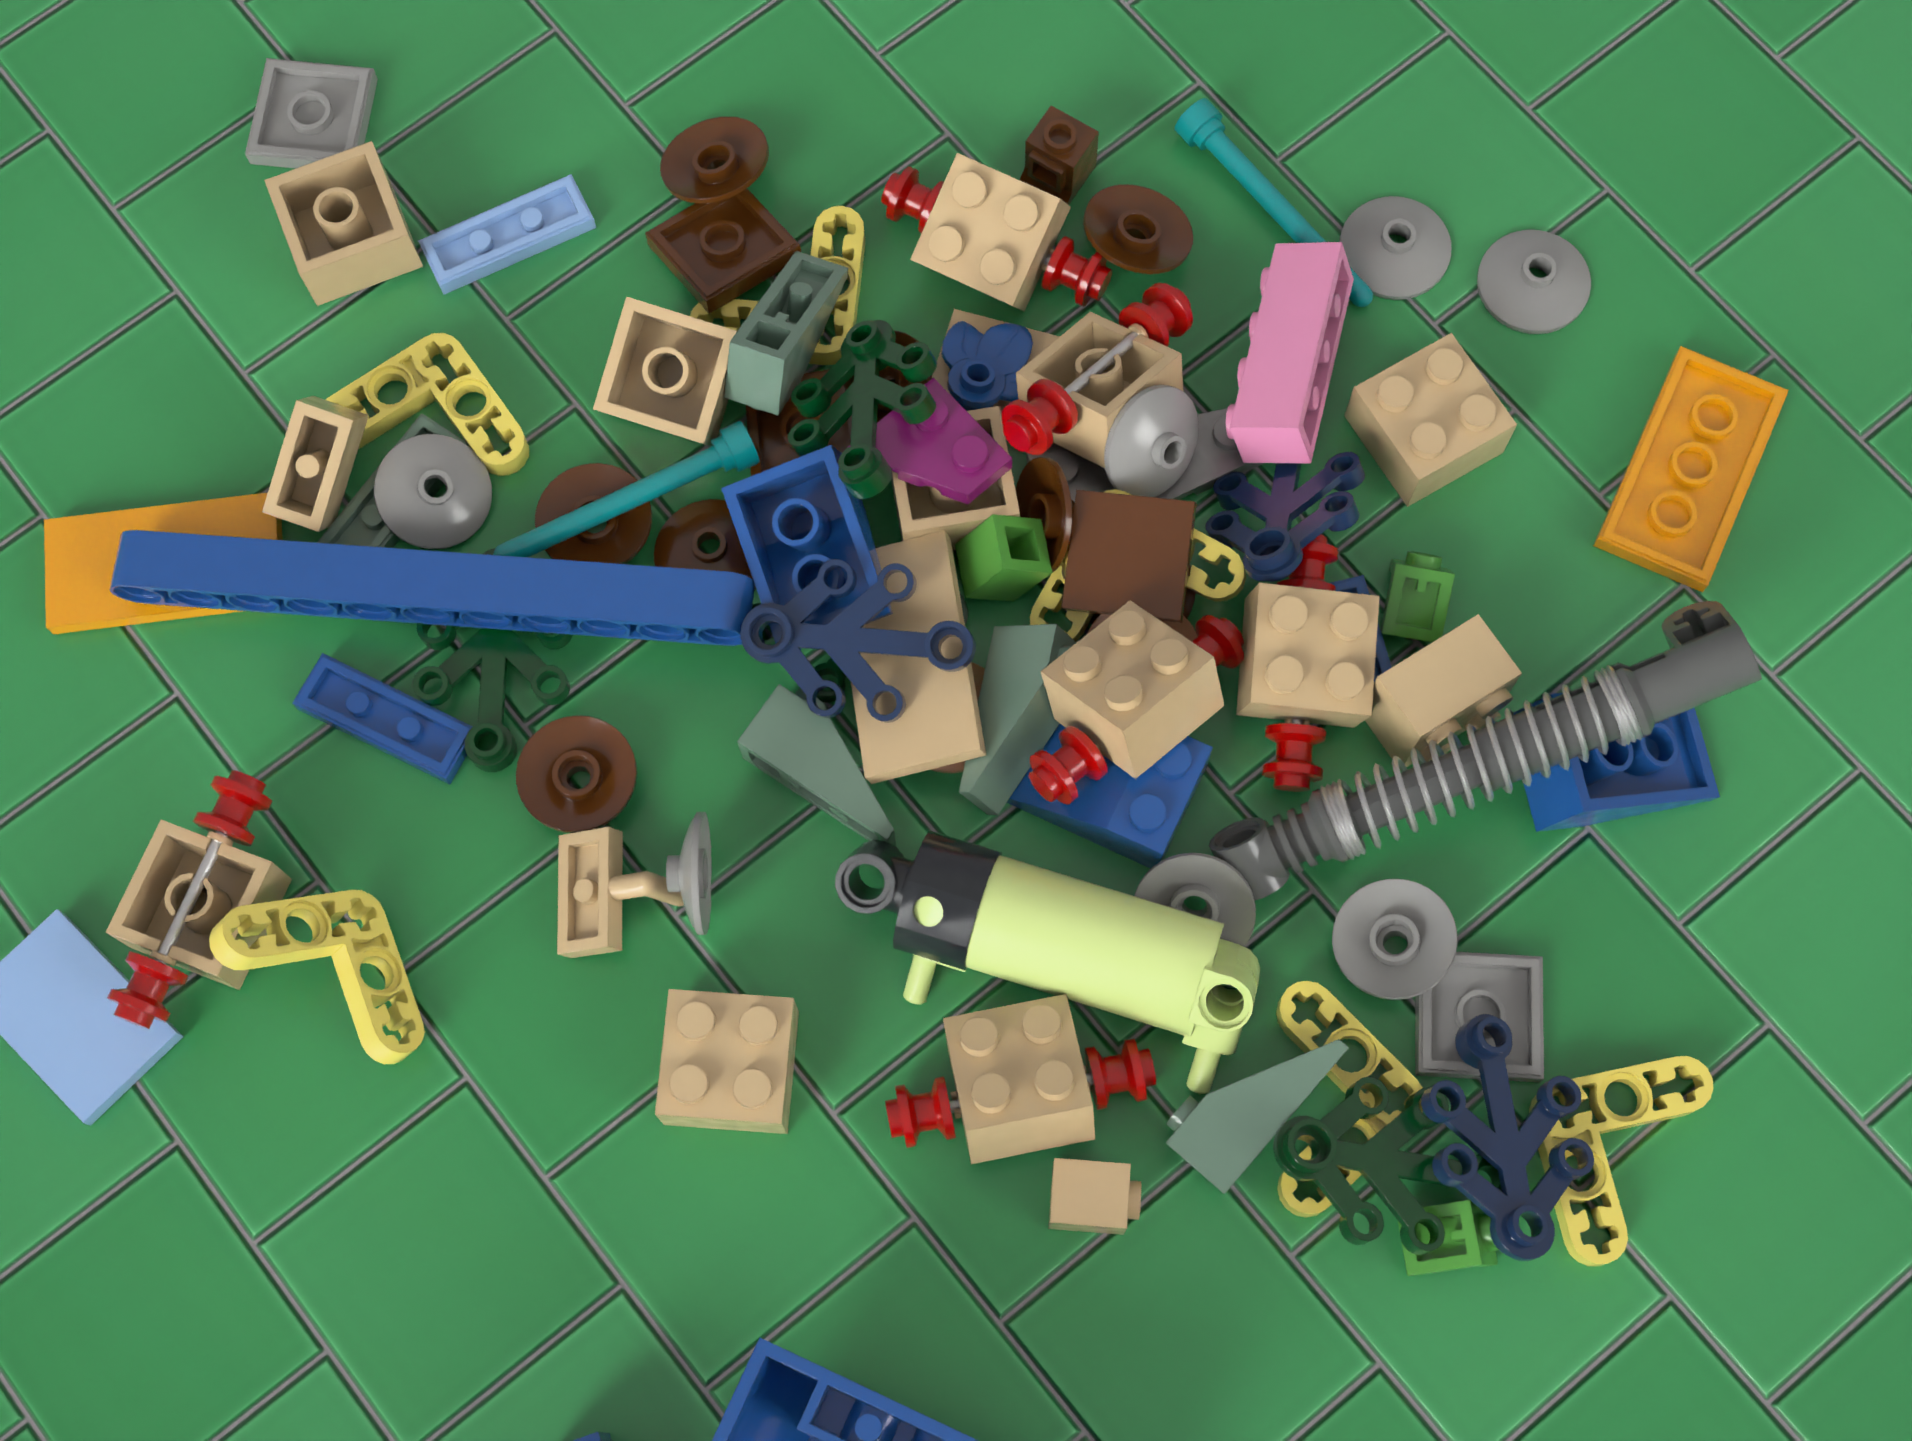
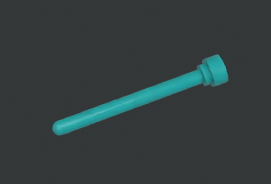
M1207 98L1198 100L1181 115L1174 127L1179 136L1190 147L1197 145L1200 150L1208 149L1296 243L1326 242L1224 134L1226 127L1221 122L1222 114ZM1350 267L1354 280L1349 300L1357 307H1366L1373 299V292Z
M737 421L720 429V436L711 440V447L506 541L495 548L493 555L533 556L722 467L725 472L734 468L738 472L760 463L759 456L745 426L741 421Z

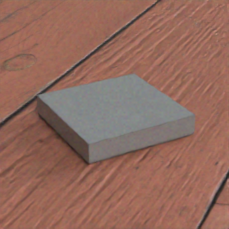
M266 58L245 151L249 163L296 169L364 144L378 81L374 68Z
M1456 952L1453 964L1445 977L1432 989L1415 996V1076L1481 1079L1479 1069L1469 1066L1460 1058L1456 1050L1455 1038L1459 1028L1469 1020L1481 1014H1490L1506 1022L1512 1033V1049L1505 1058L1509 1081L1539 1083L1544 1080L1543 957ZM1483 1029L1485 1041L1489 1045L1496 1047L1492 1036Z

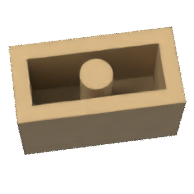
M316 396L296 400L262 512L317 532L330 527L338 516L369 415Z

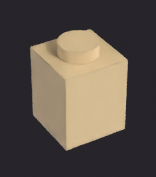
M1054 1158L1048 1229L1124 1235L1127 1230L1128 1219L1139 1220L1142 1185L1141 1181L1130 1180L1131 1164Z

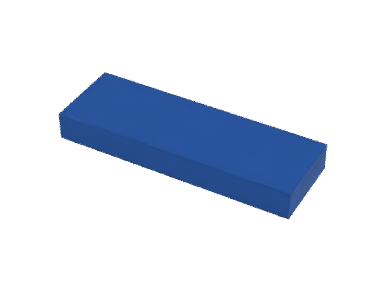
M324 653L320 656L292 703L298 710L448 784H451L467 756L465 739L473 726Z

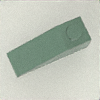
M795 251L730 341L724 398L748 405L756 410L766 411L775 415L780 414L790 399L792 391L802 380L847 279L848 267Z
M1057 624L994 626L978 699L986 756L965 761L959 788L960 794L987 815H998L1031 767L1030 756L1036 751L1043 749L1060 724L1054 719L1040 671L1076 644V642Z
M778 684L737 741L743 759L868 841H886L896 846L895 833L891 823L831 719L816 715L810 710L807 705V695L802 689L799 688L794 694ZM816 697L818 707L821 710H827V707Z
M1338 1039L1208 1093L1200 1103L1190 1095L1166 1123L1174 1131L1166 1144L1225 1194L1349 1047Z

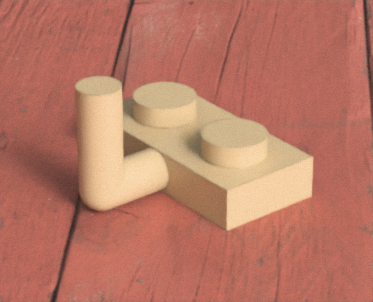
M604 827L559 835L558 955L577 958L622 951V900L646 896L677 907L684 905L681 892H668L666 877L649 871L622 875V831L611 827Z

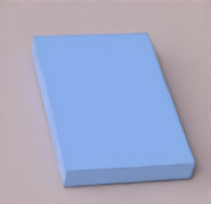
M56 909L0 961V1035L83 1123L91 1126L177 1044L183 1036L169 1021L165 1023L154 1019L150 1029H146L114 1016L113 1014L118 1004L107 999V996L111 989L126 988L129 980L65 913Z

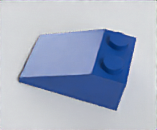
M832 445L721 488L761 604L776 603L784 606L818 577L820 567L829 560H843L855 570L857 576L855 589L849 595L842 598L831 596L803 622L806 624L827 625L874 585L881 572L862 499L853 497L839 478L838 460L842 453ZM843 568L833 569L827 577L829 587L831 589L843 587L847 581V572ZM891 604L870 622L893 614ZM772 623L769 626L776 644L782 637V629L779 624Z
M1563 693L1550 694L1551 698H1555L1557 696L1562 695ZM1543 698L1532 703V706L1543 703ZM1523 707V708H1521V709H1519V710H1517V711H1515V712H1513V713H1514V715H1515V714H1517V713H1519V712L1524 711L1525 709H1524V707ZM1695 708L1655 724L1651 735L1642 737L1641 740L1636 739L1635 743L1631 741L1625 747L1617 741H1613L1608 744L1609 748L1606 755L1598 749L1589 751L1587 763L1577 756L1569 760L1570 767L1568 771L1558 764L1550 768L1551 775L1549 778L1544 777L1539 772L1531 776L1532 782L1530 786L1524 784L1536 832L1583 827L1712 801L1720 797Z
M1059 724L1042 750L1052 755L1062 746L1059 740V733L1066 727ZM1187 736L1136 779L1103 756L1108 768L1107 774L1100 780H1093L1087 776L1081 778L1075 783L1078 797L1068 805L1061 803L1057 799L1053 802L1044 799L1029 779V773L1033 771L1030 767L1006 803L1151 869L1154 865L1164 860L1207 768L1213 747Z

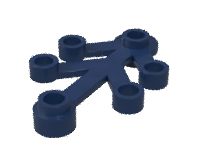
M1343 452L1333 456L1327 461L1324 469L1299 488L1298 482L1302 463H1276L1271 496L1248 483L1245 474L1235 471L1215 481L1213 490L1220 506L1225 511L1218 512L1208 519L1205 525L1208 536L1244 553L1243 565L1246 573L1252 579L1263 582H1275L1285 579L1301 563L1303 559L1302 548L1327 529L1343 531L1352 527L1358 521L1360 514L1352 494L1345 492L1359 486L1365 478V472L1357 454ZM1331 490L1338 491L1323 498L1318 510L1291 529L1292 521ZM1242 507L1266 522L1265 528L1255 532L1244 526L1239 515L1231 510Z
M832 559L825 562L818 571V577L784 606L776 603H764L756 606L746 615L742 622L740 633L746 652L762 663H780L807 695L806 700L810 710L824 718L835 717L842 712L846 704L845 692L838 684L829 680H823L800 648L825 650L867 700L866 705L870 715L885 723L894 722L903 715L906 707L905 698L898 689L886 685L860 653L928 658L937 668L947 672H956L964 669L971 663L976 651V643L972 633L965 626L955 621L937 623L928 633L863 628L889 604L906 601L914 594L917 585L914 574L906 566L898 563L889 564L884 567L878 575L877 582L827 625L806 624L803 622L831 596L842 598L849 595L855 589L857 583L856 572L848 563L840 559ZM835 568H843L847 572V581L839 589H831L827 583L828 574ZM896 572H902L907 577L906 588L900 593H890L887 589L889 576ZM772 623L779 624L782 629L781 639L776 644L767 645L763 640L765 627ZM949 637L959 638L963 645L961 654L953 659L945 658L941 652L942 643ZM824 688H832L836 694V702L828 710H821L816 703L817 694ZM883 693H892L896 698V708L888 715L880 714L876 709L877 698Z
M1481 1014L1459 1028L1455 1038V1045L1460 1058L1469 1066L1479 1069L1490 1128L1465 1107L1466 1097L1463 1090L1458 1084L1449 1080L1439 1081L1426 1089L1421 1098V1106L1423 1112L1430 1120L1436 1123H1444L1498 1170L1502 1192L1477 1173V1158L1474 1152L1464 1144L1454 1143L1437 1152L1433 1158L1432 1168L1436 1178L1442 1184L1456 1187L1491 1218L1490 1235L1498 1250L1513 1259L1531 1261L1543 1256L1551 1248L1555 1236V1227L1550 1212L1571 1181L1591 1171L1594 1165V1155L1589 1145L1578 1138H1569L1555 1145L1549 1153V1169L1530 1192L1526 1165L1558 1119L1572 1113L1580 1106L1581 1091L1578 1085L1569 1077L1556 1076L1539 1087L1536 1095L1537 1103L1518 1128L1505 1058L1512 1049V1033L1509 1026L1502 1019L1490 1014ZM1483 1029L1492 1036L1496 1047L1489 1045L1485 1041ZM1553 1088L1558 1089L1564 1095L1565 1106L1559 1105L1554 1100ZM1437 1092L1444 1094L1449 1099L1451 1104L1450 1111H1446L1439 1106L1436 1099ZM1565 1150L1575 1155L1578 1161L1577 1169L1572 1168L1566 1162ZM1449 1155L1456 1157L1461 1163V1175L1455 1174L1448 1165ZM1520 1216L1527 1221L1531 1230V1237L1524 1234L1520 1229Z

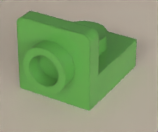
M1407 551L1405 561L1391 559L1389 567L1391 578L1380 628L1381 633L1427 642H1434L1443 636L1455 573L1450 569L1441 567L1442 557Z
M1471 1200L1422 1207L1426 1212L1437 1216L1444 1226L1445 1238L1439 1248L1424 1255H1416L1409 1252L1402 1244L1407 1276L1498 1264L1496 1254L1498 1248L1493 1243L1490 1235L1491 1218ZM1398 1221V1226H1399V1231H1400L1402 1225H1401L1400 1222ZM1416 1223L1414 1230L1417 1239L1424 1244H1428L1430 1241L1428 1229L1423 1224Z

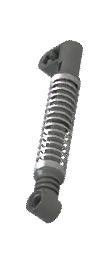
M1717 601L1694 603L1675 611L1662 623V630L1670 647L1669 650L1631 666L1617 662L1611 666L1607 665L1606 669L1601 668L1600 672L1595 670V681L1589 682L1587 677L1582 676V686L1574 690H1570L1568 685L1563 684V694L1555 698H1551L1548 693L1544 692V702L1536 706H1532L1529 701L1525 700V710L1515 715L1511 709L1506 708L1505 719L1495 722L1492 717L1487 716L1486 727L1476 730L1473 725L1468 724L1467 737L1470 742L1468 745L1463 746L1457 735L1449 732L1448 741L1451 749L1449 753L1444 754L1439 745L1436 746V741L1431 740L1429 748L1432 760L1426 762L1420 751L1412 747L1410 755L1413 768L1407 769L1399 757L1393 756L1392 766L1395 775L1392 777L1388 776L1381 765L1375 763L1373 772L1376 783L1373 785L1370 784L1364 774L1357 771L1355 774L1357 791L1354 793L1347 783L1341 779H1338L1337 783L1333 781L1331 785L1327 784L1326 787L1321 786L1320 789L1312 791L1308 802L1301 804L1302 813L1298 814L1294 808L1287 810L1288 819L1285 820L1280 814L1272 817L1274 825L1270 826L1266 820L1256 817L1237 821L1215 834L1210 840L1209 848L1214 857L1226 861L1242 874L1248 882L1255 900L1262 899L1276 892L1287 882L1290 876L1288 868L1293 867L1294 871L1299 873L1304 871L1303 862L1307 861L1310 867L1318 865L1317 856L1319 855L1322 856L1324 861L1332 858L1340 862L1350 859L1354 860L1355 856L1359 857L1360 854L1365 855L1366 846L1362 838L1365 834H1369L1375 847L1380 849L1381 841L1377 829L1387 826L1394 840L1399 841L1400 834L1396 821L1405 818L1411 830L1417 833L1419 828L1414 814L1420 811H1424L1430 823L1436 826L1437 817L1433 806L1442 803L1447 813L1455 818L1456 809L1452 798L1461 795L1467 807L1473 810L1475 807L1471 792L1473 789L1479 787L1484 797L1492 802L1494 799L1493 791L1503 788L1506 793L1511 794L1513 790L1512 783L1522 780L1525 785L1530 786L1532 775L1540 772L1544 777L1549 778L1551 775L1550 768L1558 764L1568 771L1570 759L1578 756L1587 763L1589 751L1598 749L1606 755L1609 748L1608 744L1613 741H1617L1620 745L1626 747V744L1629 745L1631 741L1635 743L1636 739L1641 740L1642 737L1651 735L1655 724L1760 681L1762 679L1761 672L1743 631L1724 606Z

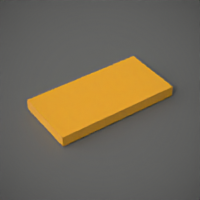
M1680 346L1593 546L1703 593L1709 585L1789 390Z
M267 493L44 519L46 628L52 634H62L242 612L237 610L143 604L115 596L110 592V585L120 535L128 530L282 540V519L262 512Z

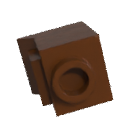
M1051 105L1025 141V168L1020 181L1054 195L1069 205L1096 167L1099 131Z

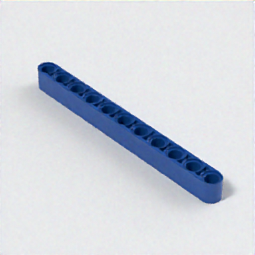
M128 530L120 535L110 585V592L115 596L143 604L723 646L743 645L740 635L741 626L746 615L752 610L755 590L753 579L746 575L727 571L144 530Z

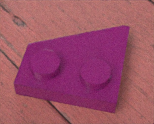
M933 377L924 385L936 402L934 413L924 422L909 424L900 413L892 410L877 423L876 448L882 453L892 471L898 474L899 480L919 487H934L943 496L969 504L1012 469V457Z

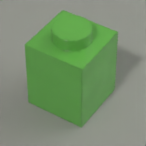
M992 514L955 544L965 598L1014 602L1052 574L1041 519Z

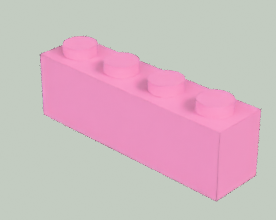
M1342 242L1275 244L1270 267H1265L1262 271L1260 280L1262 299L1259 311L1253 312L1250 317L1249 337L1251 343L1247 357L1241 358L1238 365L1237 379L1239 391L1236 403L1230 404L1226 413L1227 436L1229 439H1234L1243 463L1311 464L1354 280Z

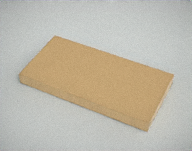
M945 530L876 548L881 570L889 564H902L912 571L917 585L914 594L908 600L891 603L893 614L870 622L863 628L928 633L934 625L943 621H955L965 626L951 538ZM902 572L893 573L887 580V589L890 593H900L907 586V577ZM949 637L944 640L941 646L942 655L947 659L958 657L962 652V641L957 637ZM860 653L886 685L898 689L906 701L905 711L898 720L890 723L881 722L870 715L866 705L867 700L851 682L866 780L871 784L986 756L971 663L960 671L947 672L937 668L928 658ZM889 692L881 694L876 700L877 711L882 715L892 713L897 704L895 696Z

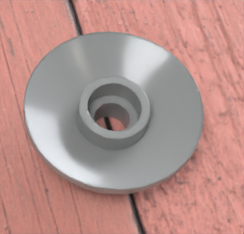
M1398 196L1377 198L1358 207L1346 220L1339 242L1343 243L1349 266L1371 288L1373 295L1391 300L1414 298L1432 289L1444 276L1452 251L1450 235L1441 218L1426 205L1413 199ZM1389 235H1400L1407 239V242L1395 243L1390 239Z
M1522 230L1503 236L1486 251L1477 273V288L1485 308L1501 324L1522 333L1545 334L1566 327L1581 314L1590 295L1591 277L1583 256L1567 240L1546 231ZM1529 268L1539 269L1547 276L1543 278L1536 277L1530 272Z
M1169 385L1151 386L1133 396L1120 410L1109 431L1104 452L1106 473L1115 489L1135 496L1156 497L1168 490L1182 476L1194 454L1199 433L1198 414L1193 401L1186 393Z
M424 434L402 441L384 457L375 477L374 499L384 524L398 538L408 544L424 549H445L466 541L484 523L491 506L492 485L484 463L470 447L457 439L445 435ZM437 478L445 484L446 493L439 498L431 497L425 492L424 483L428 479Z
M696 812L685 835L681 854L668 855L666 882L668 892H681L686 913L697 935H706L709 929L711 914V839L706 812Z
M1183 853L1160 861L1144 875L1134 895L1224 923L1220 939L1237 943L1244 947L1254 930L1256 904L1248 882L1232 865L1211 855ZM1189 896H1198L1203 898L1207 905L1203 909L1195 911L1189 909L1184 904V900Z
M1405 879L1380 880L1357 890L1339 910L1332 932L1335 958L1346 978L1365 993L1390 1000L1412 998L1427 992L1437 985L1451 968L1458 943L1456 924L1446 903L1428 887ZM1399 936L1404 938L1408 945L1402 953L1391 954L1384 948L1386 941L1391 937Z

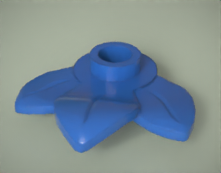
M965 321L954 324L948 330L943 340L941 353L943 360L950 368L947 387L951 396L966 411L993 407L999 400L1011 402L1018 400L1016 372L1027 364L1031 355L1033 341L1029 330L1021 325L1003 323L991 327L985 334H982Z

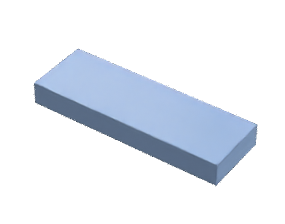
M572 174L418 240L444 295L597 227Z

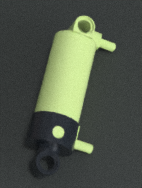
M928 831L914 860L904 858V855L896 846L886 841L872 840L861 844L841 863L836 873L835 888L839 898L846 907L857 913L871 914L882 909L897 913L893 947L914 955L903 992V997L910 1003L919 1005L927 1001L937 964L962 972L970 968L1056 996L1067 994L1069 1000L1184 1035L1182 1043L1197 1048L1186 1085L1191 1091L1199 1094L1210 1092L1221 1054L1230 1055L1235 1053L1243 1025L1248 1022L1253 1012L1260 976L1258 959L1250 949L1240 944L1220 939L1224 923L1002 856V852L934 831ZM869 864L878 868L885 880L884 887L877 889L866 885L860 877L859 865ZM1220 984L1232 985L1237 989H1227Z

